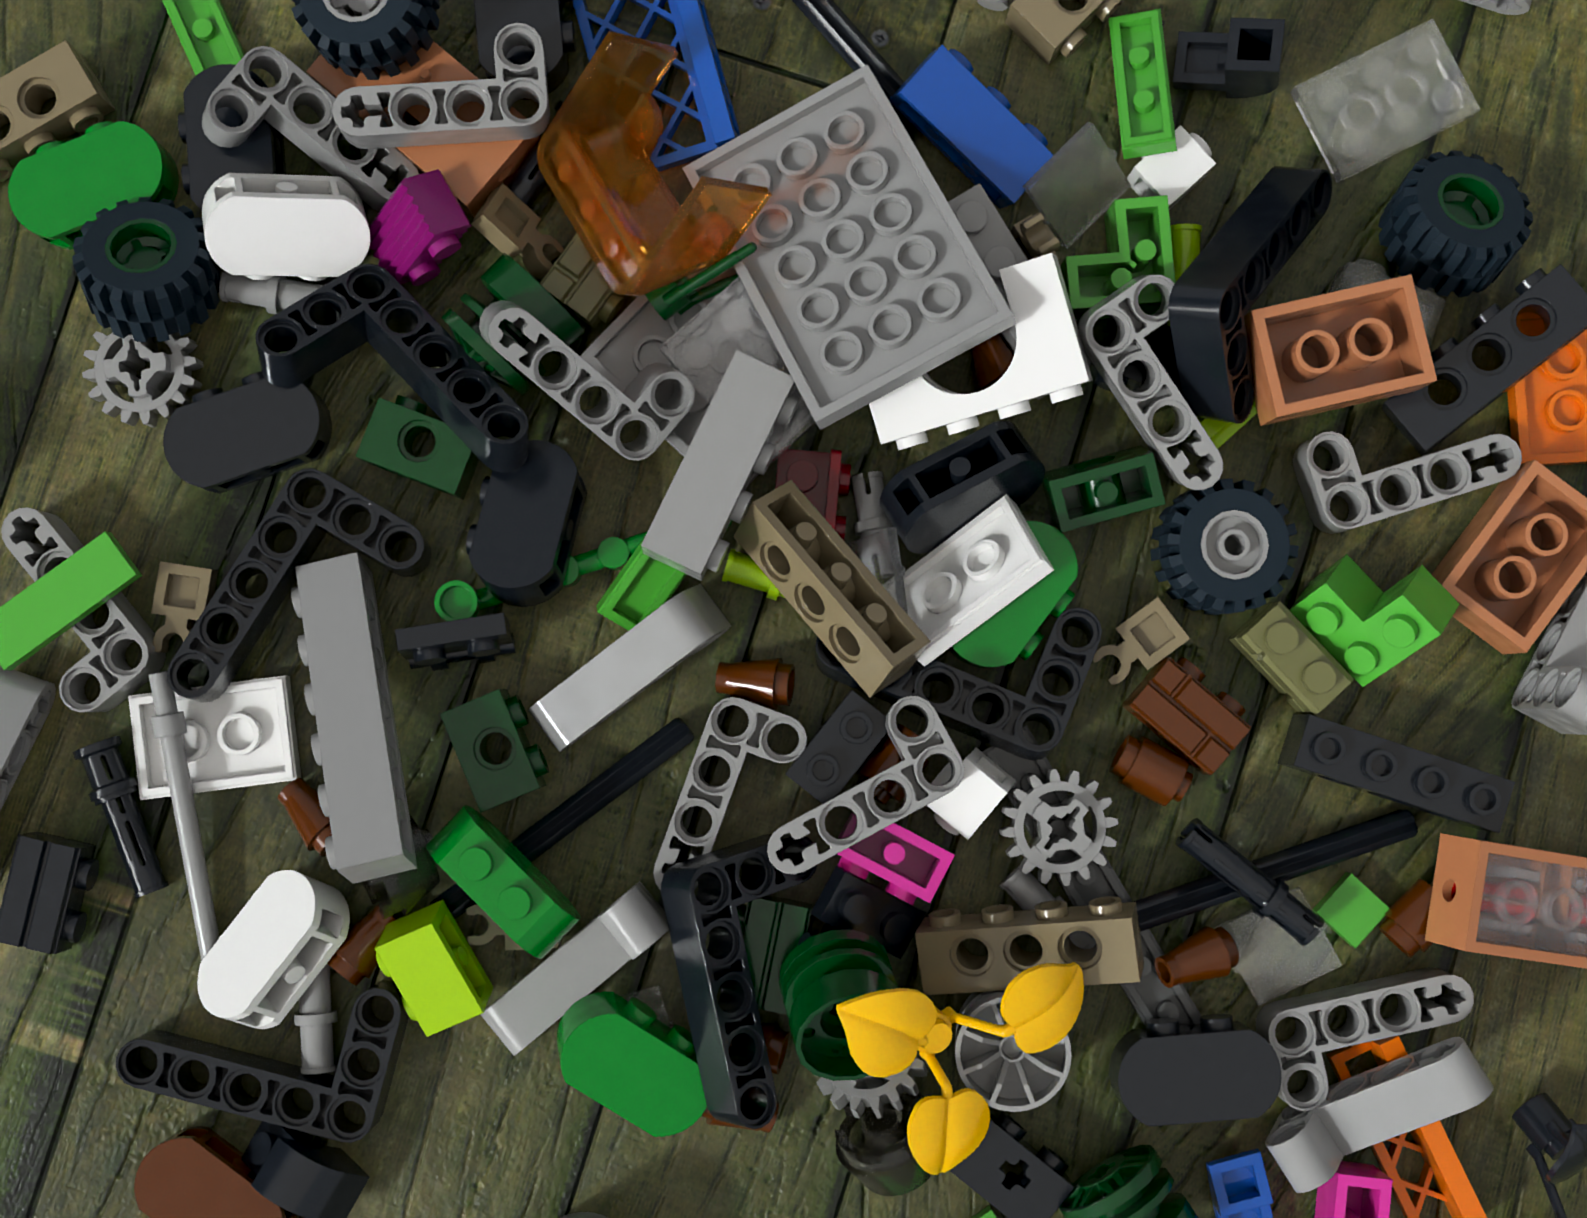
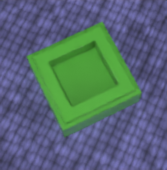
M1346 872L1312 911L1320 915L1324 922L1353 948H1357L1386 916L1385 913L1390 908L1352 873Z

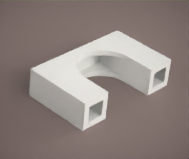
M1049 253L999 270L1010 310L1016 321L1017 336L1014 357L1003 376L984 390L971 394H962L942 387L928 373H925L871 402L869 406L881 444L896 441L899 451L929 442L926 432L946 426L948 434L952 435L978 427L980 425L977 416L998 410L1001 420L1031 411L1029 400L1044 395H1050L1052 404L1083 395L1081 384L1093 381L1059 261L1055 254Z

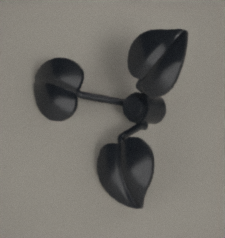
M1541 1093L1519 1107L1512 1115V1119L1532 1142L1526 1150L1535 1161L1555 1218H1567L1555 1184L1573 1177L1587 1167V1124H1577L1572 1118L1568 1120L1547 1093ZM1546 1153L1552 1160L1558 1159L1550 1170L1544 1158Z

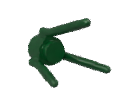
M713 201L707 202L663 256L646 268L652 279L643 284L641 288L654 309L665 321L677 312L682 315L694 305L742 283L739 275L736 273L698 291L696 290L757 250V245L754 242H750L689 279L679 265L673 270L668 268L714 212L716 204Z

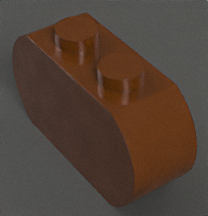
M189 1127L173 1134L144 1157L136 1173L134 1183L135 1199L139 1210L150 1218H297L296 1214L274 1204L251 1186L256 1175L241 1160L243 1153L209 1127Z

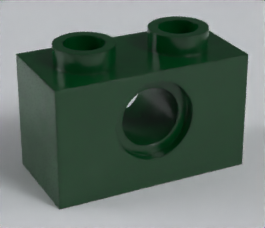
M401 395L397 396L395 403L379 397L356 457L378 468L464 500L479 458L445 422L425 415L426 405ZM423 432H432L436 440L433 451L425 457H415L412 451L414 439Z
M1142 445L1046 471L1042 481L1052 523L1061 533L1166 504L1154 453Z
M497 689L440 713L480 813L547 786L543 775L549 773V767L538 744L530 746L523 729V726L529 724V719L518 695L510 697L507 689ZM495 733L505 735L511 743V754L503 763L493 761L487 754V742Z

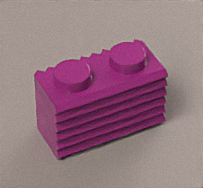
M439 169L404 178L369 225V248L374 250L373 257L380 259L378 266L385 268L400 284L411 281L413 286H419L438 276L441 272L438 265L442 263L443 259L451 256L461 248L462 244L459 239L463 237L462 234L467 232V228L472 226Z

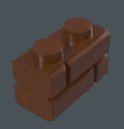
M1171 657L1164 658L1152 668L1143 681L1123 702L1122 706L1176 753L1188 759L1189 764L1198 772L1204 775H1211L1251 730V726L1241 718L1246 710L1227 693L1221 691L1215 696L1202 685L1201 682L1206 676L1186 658L1180 657L1177 662Z

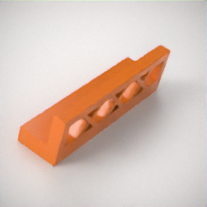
M1393 1036L1339 1048L1326 1054L1340 1082L1351 1077L1345 1062L1371 1050L1378 1066L1408 1055L1400 1037ZM1440 1120L1410 1131L1415 1143L1406 1140L1407 1133L1387 1140L1392 1142L1389 1152L1383 1142L1371 1146L1383 1173L1393 1180L1392 1192L1405 1218H1420L1419 1215L1426 1195L1444 1201L1452 1218H1487ZM1403 1146L1420 1152L1425 1162L1418 1183L1401 1178L1396 1170ZM1432 1178L1438 1188V1191L1429 1188ZM1406 1188L1415 1191L1412 1201Z

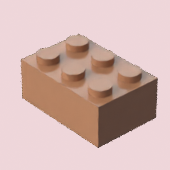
M1412 274L1251 310L1244 316L1254 381V402L1260 426L1414 392L1437 381Z
M1537 460L1521 464L1520 469L1514 476L1500 482L1432 573V576L1460 604L1452 617L1502 654L1527 653L1587 572V498Z

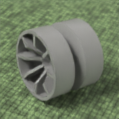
M1005 991L971 993L963 1003L959 1013L997 1025H1004L1007 1022L1002 1018L1000 1004ZM956 1023L955 1060L959 1075L966 1088L974 1089L981 1094L988 1103V1106L1009 1112L1034 1109L1054 1097L1067 1079L1072 1057L1068 1034L1053 1047L1042 1052L1029 1054L1023 1052L1017 1046L1014 1034L1009 1037H1000Z

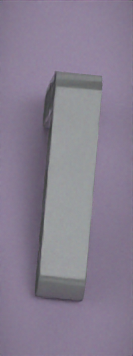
M1587 572L1552 618L1514 692L1511 702L1512 708L1561 734L1587 735Z

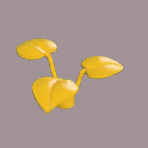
M1076 962L1068 964H1039L1019 973L1007 985L1002 996L1000 1012L1002 1018L1007 1022L1004 1025H997L957 1013L950 1006L940 1011L924 993L910 988L870 992L836 1005V1011L846 1035L850 1054L856 1065L863 1072L873 1077H888L897 1074L912 1064L917 1051H919V1055L927 1062L941 1087L942 1096L932 1095L920 1099L915 1104L907 1124V1139L910 1151L917 1164L925 1172L939 1175V1173H945L965 1160L979 1147L986 1136L990 1123L989 1106L982 1095L970 1088L960 1089L953 1093L952 1085L935 1057V1054L945 1050L952 1040L951 1024L957 1023L1000 1037H1009L1014 1034L1015 1042L1023 1052L1029 1054L1042 1052L1058 1044L1069 1033L1076 1022L1083 1002V972Z

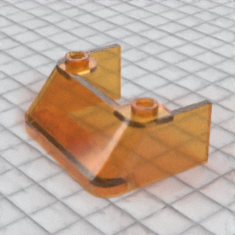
M609 31L541 137L537 151V161L543 177L609 288L619 295L638 297L703 270L726 257L772 194L767 187L702 176L680 206L648 156L663 130L662 113L651 94L678 55V52L671 45Z

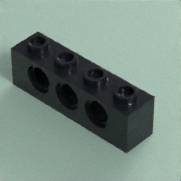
M1561 264L1548 274L1542 268L1536 270L1515 288V291L1520 295L1504 309L1498 303L1493 304L1471 322V325L1476 329L1471 335L1460 343L1452 337L1431 353L1437 380H1447L1457 389L1458 397L1454 403L1449 405L1435 403L1428 394V386L1414 392L1392 396L1384 402L1382 411L1421 456L1432 450L1587 330V293ZM1524 312H1532L1539 315L1544 322V333L1538 336L1523 334L1517 327L1516 317ZM1481 346L1494 348L1501 358L1500 367L1492 371L1479 369L1472 360V351Z
M1293 714L1277 763L1465 826L1500 833L1515 785L1514 781L1311 714Z

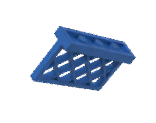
M572 0L589 64H593L604 73L606 71L613 75L612 79L617 83L616 87L611 90L604 100L601 108L620 178L624 183L697 160L741 135L704 0H668L671 13L662 9L667 0H654L653 4L646 0H629L648 10L635 36L614 26L627 0H614L604 20L589 13L586 0ZM658 16L674 24L677 33L666 53L644 42ZM592 23L600 27L596 36ZM609 33L631 43L618 69L608 65L601 59L600 50ZM680 48L682 51L684 62L676 59V56ZM640 49L662 60L649 86L627 75ZM671 65L688 73L690 84L680 102L658 91ZM623 81L645 92L631 118L616 111L613 99ZM654 98L676 109L662 135L640 124ZM693 98L695 99L698 112L689 108ZM685 114L701 122L706 139L705 142L685 148L671 140ZM619 121L627 124L623 134L621 132ZM636 130L658 141L649 160L630 165L626 149ZM667 146L675 150L674 152L663 155Z

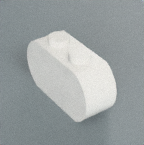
M227 173L210 186L203 199L202 220L207 250L214 262L231 275H244L253 280H267L273 276H298L308 281H321L327 277H339L352 268L359 266L369 250L370 230L362 200L356 189L339 176Z
M281 870L270 874L201 961L197 986L200 1000L205 1009L217 1017L256 1029H268L279 1025L347 938L350 914L348 904L342 893L330 885L293 870Z

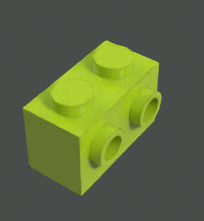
M444 900L386 925L374 948L376 950L377 963L385 976L392 977L402 994V1002L407 1015L413 1021H418L427 1037L484 1013L493 990V985Z

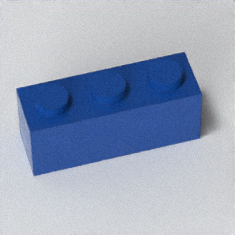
M941 45L927 56L889 99V102L974 185L980 183L990 200L999 209L1012 205L1050 164L1055 156L1046 148L1048 141L1036 127L1029 123L1023 125L1009 111L1011 108L1010 102L1000 91L991 86L986 88L972 74L973 66L964 55L955 49L948 51Z

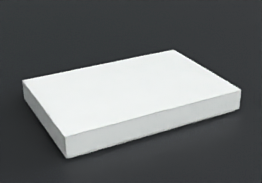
M1006 494L884 588L931 641L917 659L925 667L1054 571L1017 504Z
M284 675L231 682L226 691L218 699L211 702H198L180 696L174 691L178 711H184L187 733L182 734L193 793L293 781L297 778H302L290 676ZM203 686L191 687V689H192V690H198V689L202 688ZM152 693L129 695L140 800L170 797L160 738H154L151 717L156 716Z

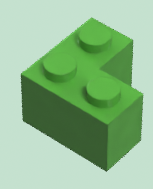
M1168 195L1114 199L1104 215L1107 253L1065 257L1060 268L1076 321H1079L1080 317L1088 309L1138 276L1163 275L1176 283ZM1152 284L1146 285L1138 296L1141 310L1148 315L1155 313L1162 302L1159 289ZM1104 315V316L1100 317L1099 319L1111 318V317H1109V316H1107V315Z
M1346 554L1311 580L1289 611L1345 670L1364 687L1440 636L1460 604L1423 565L1383 592Z

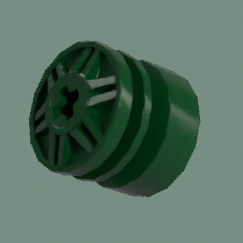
M503 253L480 277L494 299L486 306L467 293L460 297V300L476 315L469 325L451 308L441 318L448 324L457 343L491 378L524 396L532 388L530 384L515 371L516 367L494 350L481 335L479 323L484 309L493 302L500 300L511 301L529 312L569 347L585 331L540 283L514 259ZM506 319L500 322L498 327L502 332L522 348L531 341L516 329L512 322ZM551 351L561 357L559 351ZM539 361V374L540 376H543L546 373V370L543 364Z
M830 930L811 936L792 949L781 965L778 981L800 1063L812 1074L833 1081L857 1080L869 1076L856 1065L850 1054L846 1035L836 1011V1005L870 992L898 988L886 949L873 936L856 930Z
M1138 1145L1125 1149L1088 1170L1073 1183L1075 1188L1059 1207L1065 1218H1198L1182 1193H1169L1174 1179L1166 1168H1160L1162 1160L1151 1145Z

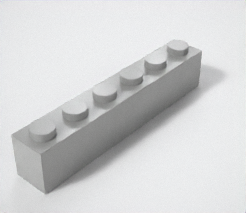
M358 552L296 566L298 586L291 589V598L297 616L302 618L304 634L298 636L297 642L302 662L306 667L309 666L311 683L305 684L304 695L309 712L312 716H316L318 733L311 735V747L316 763L319 766L322 765L325 784L318 786V799L324 816L330 819L332 836L325 838V851L329 865L352 884L417 869L372 571Z

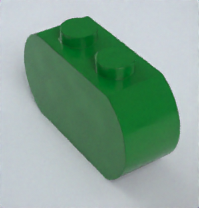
M105 121L88 127L85 130V135L70 141L46 143L36 150V154L20 160L10 177L8 198L15 217L25 228L56 247L72 250L75 238L83 236L81 232L82 226L86 221L95 222L97 220L96 213L103 208L110 211L117 207L116 202L127 199L128 204L138 202L139 197H151L152 202L156 203L162 198L174 201L179 187V174L176 163L170 153L145 130L129 122L117 121L114 123Z
M1026 521L1054 571L950 647L951 653L959 660L978 668L1005 666L1014 662L1017 656L1025 661L1044 637L1037 630L1047 616L1051 614L1057 619L1075 596V593L1069 587L1077 578V557L1069 540L1055 527L1043 522Z
M464 805L426 844L431 857L516 944L538 959H542L581 919L572 903L488 819L468 805Z
M603 991L579 999L565 1012L557 1031V1047L565 1082L654 1137L671 1136L692 1126L702 1116L707 1104L691 1032L677 1024L672 1028L668 1027L656 1019V1013L647 1004L634 997L627 1001L614 992Z

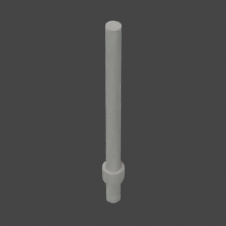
M167 671L148 674L156 716L151 717L154 738H160L202 961L219 939V931L182 734L187 733L184 711H178L175 693L167 680Z

